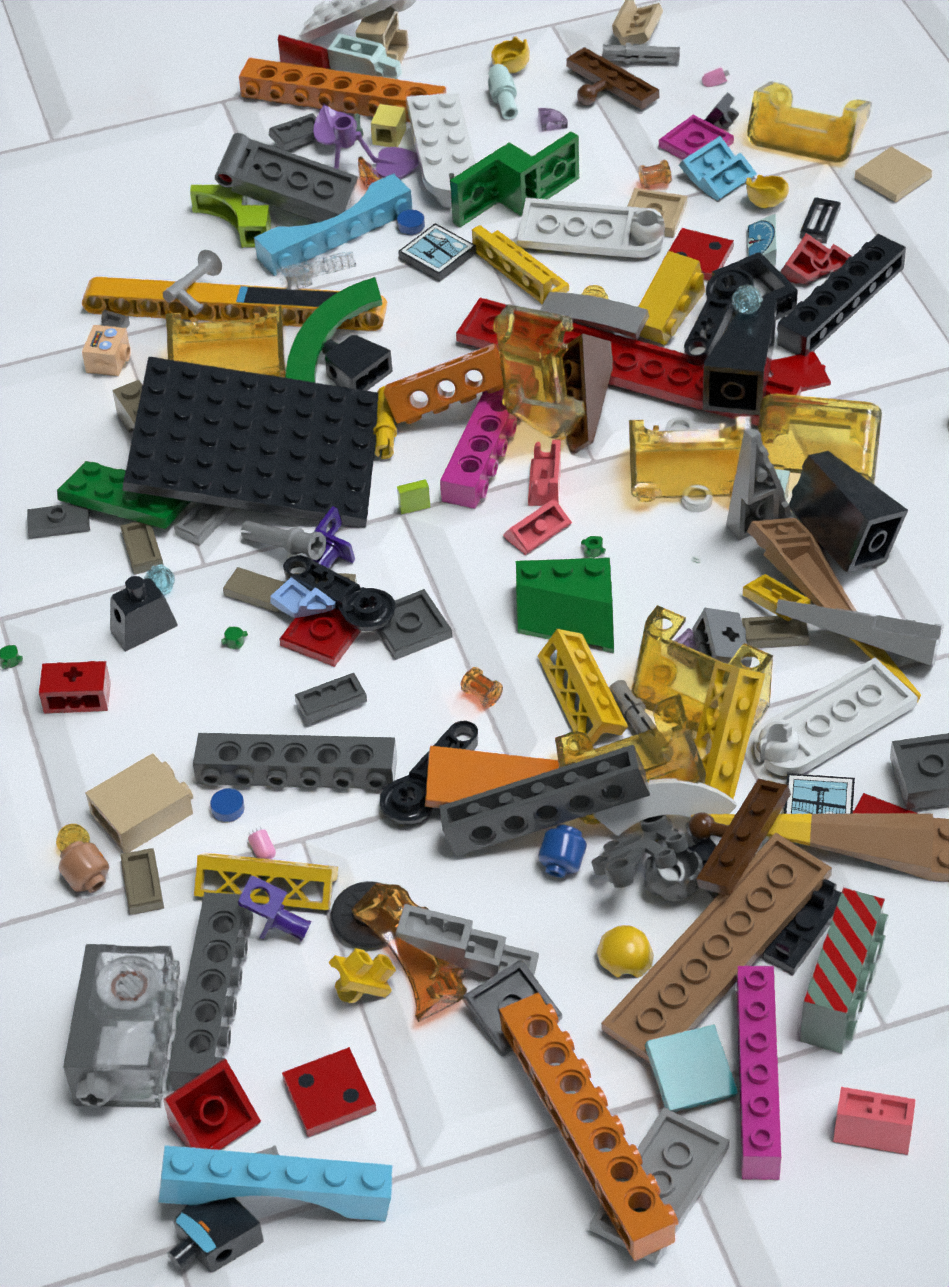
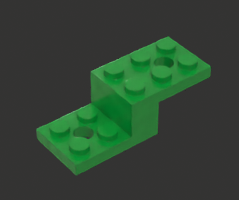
M570 131L533 156L508 142L450 180L452 223L461 228L497 203L503 204L522 216L526 198L548 200L580 179L579 135Z

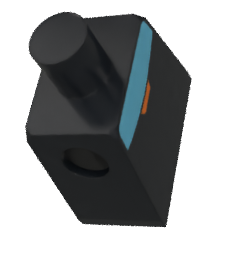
M235 1197L214 1200L197 1206L187 1205L173 1222L180 1242L169 1250L167 1255L173 1265L180 1271L197 1258L208 1271L215 1272L264 1242L261 1224Z

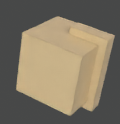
M392 6L363 18L355 31L357 38L381 43L386 49V55L400 61V63H402L409 48L408 30L398 29L399 14Z

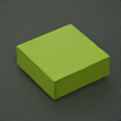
M426 479L397 486L398 506L401 515L431 508L429 485Z

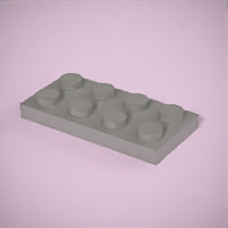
M663 1108L637 1149L643 1161L641 1166L646 1175L651 1173L659 1185V1197L664 1205L669 1203L676 1213L678 1225L675 1226L676 1234L728 1151L730 1140ZM618 1178L616 1181L625 1182L629 1179ZM600 1205L589 1222L590 1230L627 1249L603 1206ZM635 1208L633 1209V1211L644 1212L647 1211V1209ZM667 1247L643 1258L657 1265Z

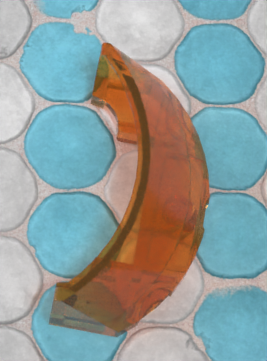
M376 883L351 910L355 916L367 924L385 942L400 962L414 993L416 1005L415 1018L418 1022H421L463 999V995L468 990L462 983V980L467 976V971L396 937V931L405 904L424 909L428 908L414 903L408 891L400 885Z

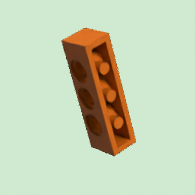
M496 343L389 383L383 392L396 423L405 421L406 424H411L422 419V414L430 411L433 414H438L447 410L450 407L449 404L460 401L461 404L470 402L477 398L476 394L487 390L488 393L499 391L504 388L509 375ZM476 370L481 373L482 379L477 382L471 381L467 376V372ZM440 382H452L455 390L451 392L442 390ZM422 391L427 395L428 400L418 402L414 399L412 393Z

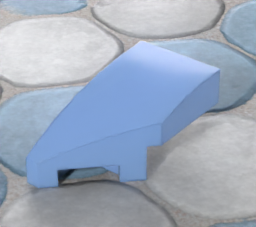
M292 577L270 597L272 605L293 618L332 611L336 607V602L315 587L310 591Z

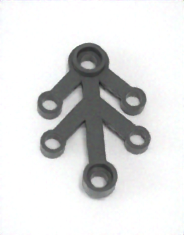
M666 815L641 820V827L638 831L618 840L607 842L603 846L605 855L596 857L591 861L594 874H606L608 881L613 883L615 888H624L634 882V868L645 853L655 858L657 868L666 869L676 865L677 858L675 853L682 852L689 846L686 835L672 830V821ZM655 841H666L667 848L663 847Z

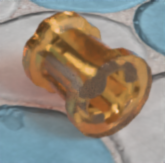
M661 160L660 164L648 167L640 165L638 167L639 181L643 189H649L650 185L662 182L670 184L672 181L671 170L667 160Z
M477 666L467 671L460 682L461 691L466 694H473L480 699L481 705L486 708L493 706L503 692V684L497 680L492 681L483 675V670Z

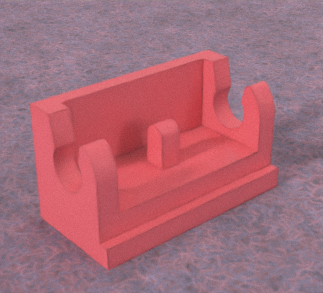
M552 440L550 452H542L540 442L534 445V459H531L528 506H543L554 498L559 504L561 440Z
M841 1087L833 1142L908 1155L916 1099Z

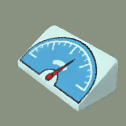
M776 214L747 225L748 256L761 252L773 265H776L777 254Z

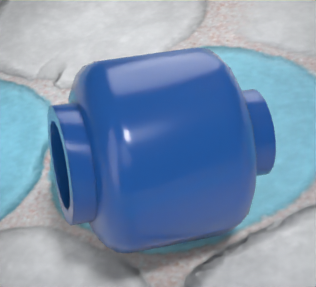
M559 824L556 828L546 831L538 854V860L546 867L545 872L557 878H565L566 874H574L580 870L587 848L586 841L581 837V831L563 824Z

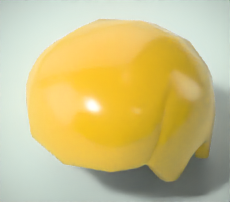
M514 36L511 40L496 44L491 51L493 65L501 64L508 69L509 73H516L522 70L530 59V49L527 40L521 41L517 36Z
M759 174L754 182L749 177L746 179L747 196L758 207H774L783 202L788 196V182L783 177L774 175L764 177Z
M631 925L616 926L605 932L601 936L596 951L601 966L618 978L622 974H632L636 978L641 977L651 968L654 959V953L646 934Z

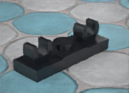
M827 879L823 880L822 887L818 891L815 890L811 899L766 948L763 952V960L794 976L831 924L841 892L836 890L837 884Z

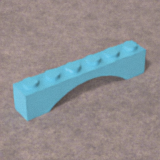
M394 173L371 183L367 192L355 205L336 217L310 225L278 226L254 237L257 259L273 276L280 274L397 219L398 215L405 210H413L411 189Z
M164 1145L158 1203L197 1206L210 1201L231 1197L273 1196L317 1204L333 1210L346 1218L386 1221L392 1195V1165Z

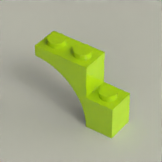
M219 184L191 185L190 197L193 213L210 214L229 222L240 235L241 248H255L254 237L271 230L269 205H248L247 197L232 192V187L227 188Z

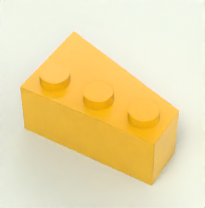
M671 251L667 252L638 305L640 308L647 309L649 317L639 335L640 337L666 345L670 338L675 335L677 329L706 292L703 281L704 275L701 272L698 260Z

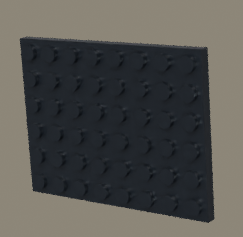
M148 356L123 482V491L322 521L330 508L334 506L338 509L343 525L366 528L376 434H373V429L377 424L378 393Z

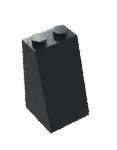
M747 297L704 362L703 410L762 416L775 344L777 300Z
M830 451L808 455L802 465L803 470L798 483L792 490V498L789 503L791 511L845 572L848 573L887 562L908 509Z

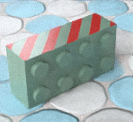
M843 887L803 1002L800 1042L838 1053L843 1052L846 1040L853 1042L858 1025L856 1018L858 1012H863L867 999V984H872L877 967L875 960L877 955L881 956L885 945L886 935L884 933L889 915L883 913L884 898Z

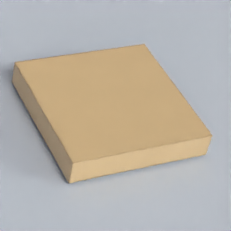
M891 146L855 171V179L892 201L897 202L931 179L933 170Z
M634 188L627 206L651 208L658 211L664 218L665 237L674 238L687 206V196Z

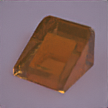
M360 156L357 159L359 179L366 190H368L371 183L382 179V177Z

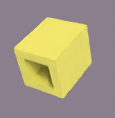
M379 105L370 123L372 145L385 147L399 146L407 129L404 107Z

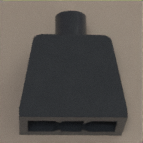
M351 335L340 344L329 339L322 348V354L325 355L326 374L337 386L368 391L393 372L391 350L360 336Z
M131 576L125 581L126 588L114 593L110 597V632L125 652L178 626L165 596L151 578L143 579L140 576Z

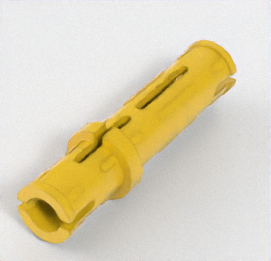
M386 386L380 387L377 391V424L373 429V434H376L375 455L379 457L381 449V459H389L393 456L394 437L396 438L397 436L394 416L383 392Z

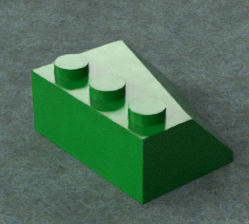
M610 557L515 561L518 633L550 639L557 629L583 634L587 644L601 646L603 651L614 653Z

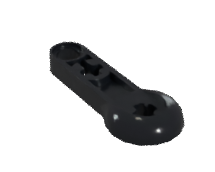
M739 268L721 270L714 274L707 282V300L684 344V352L689 364L695 366L704 364L723 335L734 310L741 306L747 297H751L753 294L754 281L747 271ZM694 348H705V351L701 354L694 355L690 353Z
M291 556L283 564L286 581L292 577L310 591L315 587L336 602L335 608L341 611L346 622L357 630L375 631L381 629L391 621L395 614L396 603L393 597L386 591L360 587V584L306 556ZM294 568H305V571H303L302 573H291V570H293Z
M467 720L455 722L433 746L475 750L478 746V728L473 722ZM460 733H468L472 735V738L461 741L455 738V736ZM429 751L411 769L409 775L391 782L381 792L380 807L384 815L391 821L401 825H414L431 815L434 808L425 807Z

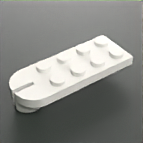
M332 0L327 3L322 1L313 8L314 13L304 22V28L299 37L304 42H310L389 6H392L397 12H403L413 6L416 0Z
M459 93L406 97V106L424 185L430 193L435 195L439 204L447 208L451 207L450 179L476 163Z
M526 198L517 237V245L521 248L643 258L653 255L663 245L665 236L664 218L658 211L651 208Z
M873 658L762 723L754 735V754L759 762L765 760L764 767L775 774L787 776V773L803 774L916 707L918 697L878 659Z

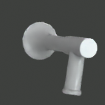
M207 249L202 250L198 254L197 267L163 292V298L167 302H172L177 298L194 315H197L204 305L198 303L186 290L204 274L217 276L222 271V262L219 256Z

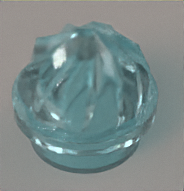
M752 285L739 287L732 297L734 308L745 315L757 312L763 301L761 291Z
M163 564L153 565L144 576V579L151 578L164 596L173 589L175 576Z

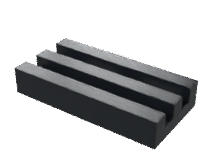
M814 197L800 230V239L807 233L816 240L821 238V243L827 244L841 210V202ZM822 205L823 208L814 229H811L810 227L818 207ZM830 207H833L828 218V221L825 225V228L822 231L821 228L823 226L827 213Z

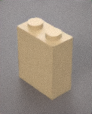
M154 753L85 792L90 813L124 853L133 851L193 814L191 805L193 794L189 786L185 782L179 783L171 766L166 761L161 762Z

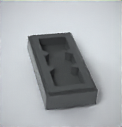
M311 113L269 128L268 135L280 149L285 151L316 140L313 132L316 116Z
M74 504L27 509L29 538L90 531L88 508Z
M354 672L294 694L295 702L307 724L367 702V694Z

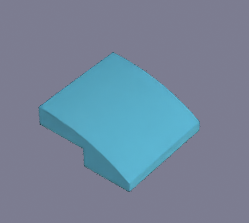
M721 136L697 150L679 164L683 172L702 191L717 201L744 184L748 177L753 178L757 174L742 153L734 155Z

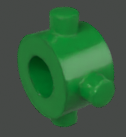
M589 536L586 539H582L581 544L584 545V555L586 557L595 558L606 553L601 536Z
M230 626L225 630V638L221 639L222 645L226 644L231 649H240L245 642L244 637L248 636V633L240 627Z
M7 645L0 649L2 668H12L23 661V656L18 654L16 645Z

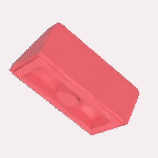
M554 498L509 528L503 536L526 555L569 526L572 521Z

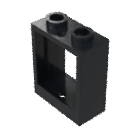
M761 252L712 271L713 276L721 270L739 268L747 271L753 279L758 277L772 291L758 298L777 300L776 320L787 316L797 305L798 289ZM741 306L737 307V308L734 310V312H733V316H734V317H735V315L737 314V312L739 311V309L741 308Z

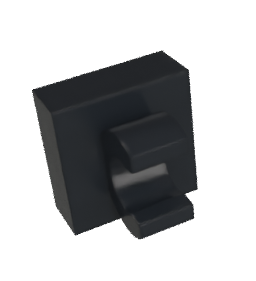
M727 92L704 120L713 125L719 121L721 127L727 130L740 115L736 109L730 107L735 98Z

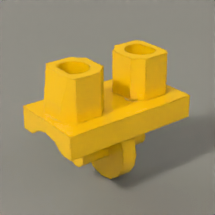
M355 948L347 958L334 955L328 962L340 974L339 980L335 982V988L338 997L343 1002L355 1003L365 993L386 998L392 991L387 980L396 972V968L387 955L378 954L372 960L364 950Z

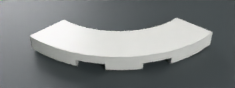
M677 779L649 780L648 782L650 796L593 813V816L619 836L630 826L650 817L659 815L691 817V815L700 812L730 814L737 807V802L725 793L698 782L696 784L678 781Z

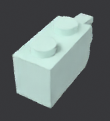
M339 33L327 49L331 70L398 79L402 74L400 61L388 57L386 49L381 43Z

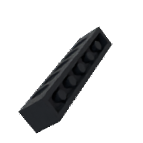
M877 234L869 242H865L854 256H850L843 266L837 271H833L822 285L815 287L812 293L804 301H800L791 313L780 319L776 329L778 332L777 345L796 355L802 354L807 356L810 352L815 351L904 269L906 246L880 234Z

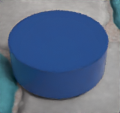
M412 209L401 212L397 217L399 231L407 235L421 232L425 227L423 213Z
M221 789L210 800L212 814L220 821H234L244 813V799L242 794L236 789Z

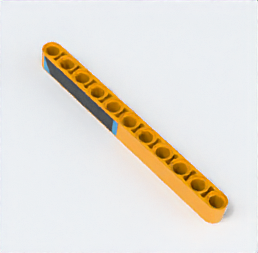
M93 277L88 281L82 298V306L86 311L102 315L104 310L133 317L302 327L308 317L323 302L340 291L194 282L188 287L186 292L198 303L204 305L202 310L197 315H194L177 298L172 302H167L163 298V292L176 281ZM381 295L382 306L367 310L351 320L347 319L336 329L377 331L381 329L388 305L386 298Z

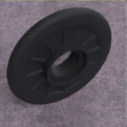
M374 881L359 882L344 889L335 899L331 908L332 926L341 939L353 946L361 948L379 947L396 938V931L405 902L395 889L386 884ZM367 908L375 909L378 912V916L375 919L368 921L363 920L359 914Z

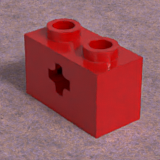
M106 661L42 663L39 696L44 714L108 711L111 680Z

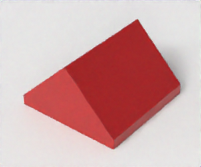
M281 34L278 35L280 62L331 69L326 48Z
M227 1059L221 1060L163 1098L169 1126L184 1145L189 1148L220 1150L262 1122Z

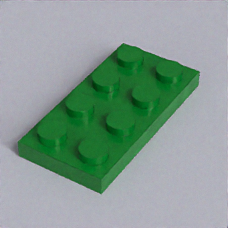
M85 461L57 489V500L163 529H166L191 502L123 491L126 470L115 469L100 465L97 462Z

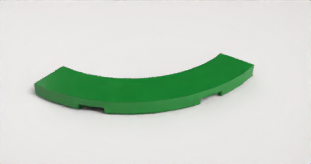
M376 277L360 281L334 294L308 317L292 343L287 359L286 378L316 383L320 352L324 343L335 334L336 328L347 319L351 320L367 310L383 305Z

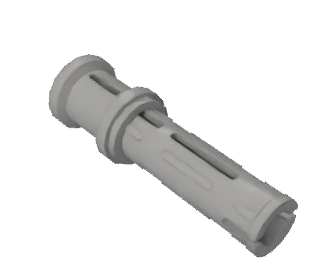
M246 521L241 527V530L251 532L250 534L241 533L244 540L282 547L292 555L301 553L306 554L310 559L317 560L323 555L326 548L325 536L320 532L306 533L298 527L286 530L253 521Z

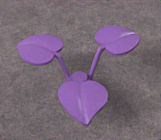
M323 105L314 123V137L316 141L323 145L335 143L334 168L339 169L340 148L352 147L356 140L361 144L371 161L377 164L375 167L376 173L382 178L393 173L399 179L403 178L419 165L416 152L400 147L381 149L378 153V158L375 157L363 140L361 132H356L357 123L352 116L333 110L326 105Z

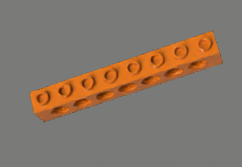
M248 58L239 74L241 97L317 109H321L323 105H326L339 112L358 113L359 115L374 117L380 104L404 107L406 122H410L406 97L447 93L446 86L256 58Z
M538 992L499 1009L502 1032L632 1259L636 1261L675 1243V1226L678 1225V1219L674 1209L669 1203L664 1205L659 1197L660 1188L655 1177L651 1173L646 1175L641 1166L643 1161L635 1144L629 1145L624 1137L625 1130L620 1118L617 1115L612 1116L607 1109L608 1101L604 1091L600 1086L594 1087L591 1082L590 1069L583 1058L578 1059L575 1055V1046L568 1031L562 1032L559 1028L558 1016L552 1004H545ZM552 1063H559V1065H556V1066H553V1065H550V1064H552ZM568 1091H576L577 1093L568 1094V1093H566V1092H568ZM586 1119L594 1120L593 1122H590V1123L582 1122L583 1120H586ZM603 1148L611 1149L608 1152H601L599 1150ZM618 1178H627V1179H629L628 1181H625V1182L616 1181V1179H618ZM645 1208L647 1211L635 1212L633 1209Z

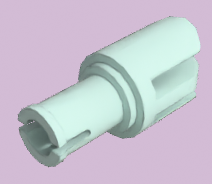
M495 64L488 72V87L492 100L500 105L502 117L510 120L518 115V109L514 101L517 96V89L508 69L501 64Z

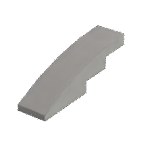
M549 292L538 312L612 334L616 332L634 339H638L649 317L647 309L596 296L564 292Z
M408 904L404 905L396 931V937L456 966L490 978L520 959L523 960L532 974L535 975L539 958L538 952L505 945L506 936L473 929V920Z

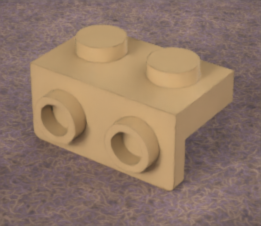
M634 0L624 1L612 24L613 33L621 45H626V43H631V45L637 43L640 45L650 39L663 13L660 3L637 8Z

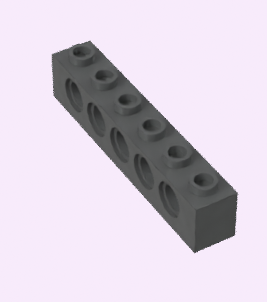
M198 733L193 768L196 783L209 786H287L381 790L395 781L397 750L395 737Z
M633 744L441 805L439 807L442 831L455 855L459 856L650 796L646 771Z
M204 892L168 1068L173 1091H176L210 1067L225 1059L222 1057L224 1048L229 1049L231 1027H228L230 1018H235L237 1011V998L234 996L235 988H240L242 984L243 973L242 967H239L241 958L246 959L248 939L245 937L246 930H251L253 925V912L238 905L241 894ZM206 1050L205 1052L197 1053L198 1051Z

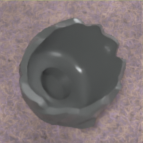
M686 849L675 853L677 864L666 869L657 868L653 856L647 857L645 860L646 871L644 873L646 879L644 885L647 890L664 900L673 902L684 900L693 895L699 887L696 878L703 869L702 858L697 852Z

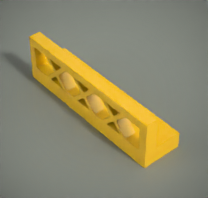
M481 225L471 229L472 243L476 245V254L542 305L549 292L566 293L569 291V284L499 230L491 233Z
M557 629L537 656L581 748L590 750L603 732L622 735L628 728V725L583 634ZM555 650H557L556 665L553 664L550 658ZM565 670L568 673L567 689L563 685ZM576 694L580 698L578 712L574 708ZM587 717L590 718L593 724L588 734L586 733Z
M715 661L685 779L686 782L697 784L699 773L702 772L704 776L703 784L716 788L734 800L765 673ZM725 671L730 672L727 686L723 689L722 682ZM719 706V709H720L719 717H718V719L715 721V719H714L715 709ZM711 739V749L710 752L707 754V741Z
M205 852L197 855L194 896L203 897L204 892L242 894L241 890L234 883L242 874H251L261 880L262 878L259 875L271 876L265 882L270 883L276 877L285 878L293 888L285 896L282 902L283 905L330 910L332 884L337 880L338 866ZM205 870L218 871L226 883L217 890L204 889ZM226 872H233L237 874L230 878ZM293 879H299L304 881L297 885ZM310 881L324 882L322 902L309 900L301 888ZM230 886L234 892H228L223 890ZM255 889L250 893V898L255 903L267 904L269 902V896L256 895L261 889ZM297 893L301 899H293L290 897Z

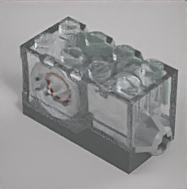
M86 944L63 1064L75 1106L161 1108L163 1094H168L170 1090V1078L168 1072H165V1068L170 1063L174 1041H170V1037H172L173 1032H176L180 1014L179 1010L174 1009L177 1007V1002H182L184 994V981L179 980L180 963L179 960H174L171 946Z

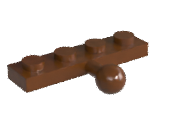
M586 47L581 48L566 58V67L595 83L593 85L584 84L578 89L577 99L583 105L593 104L598 94L605 89L640 110L660 98V89Z
M758 778L730 825L717 823L710 814L704 812L696 813L691 817L688 828L693 837L699 840H705L711 836L721 838L696 878L699 888L728 896L731 895L789 799L791 792L788 785Z

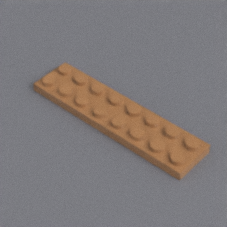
M775 832L754 855L731 895L719 893L601 1022L602 1031L650 1063L644 1046L646 1041L695 1029L737 982L738 966H751L811 899L815 890L818 891L822 887L823 880H828L831 877L832 867Z

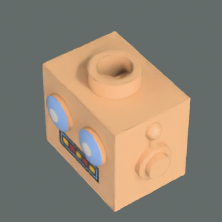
M93 325L82 349L86 373L111 376L120 375L125 361H129L131 354L126 328Z

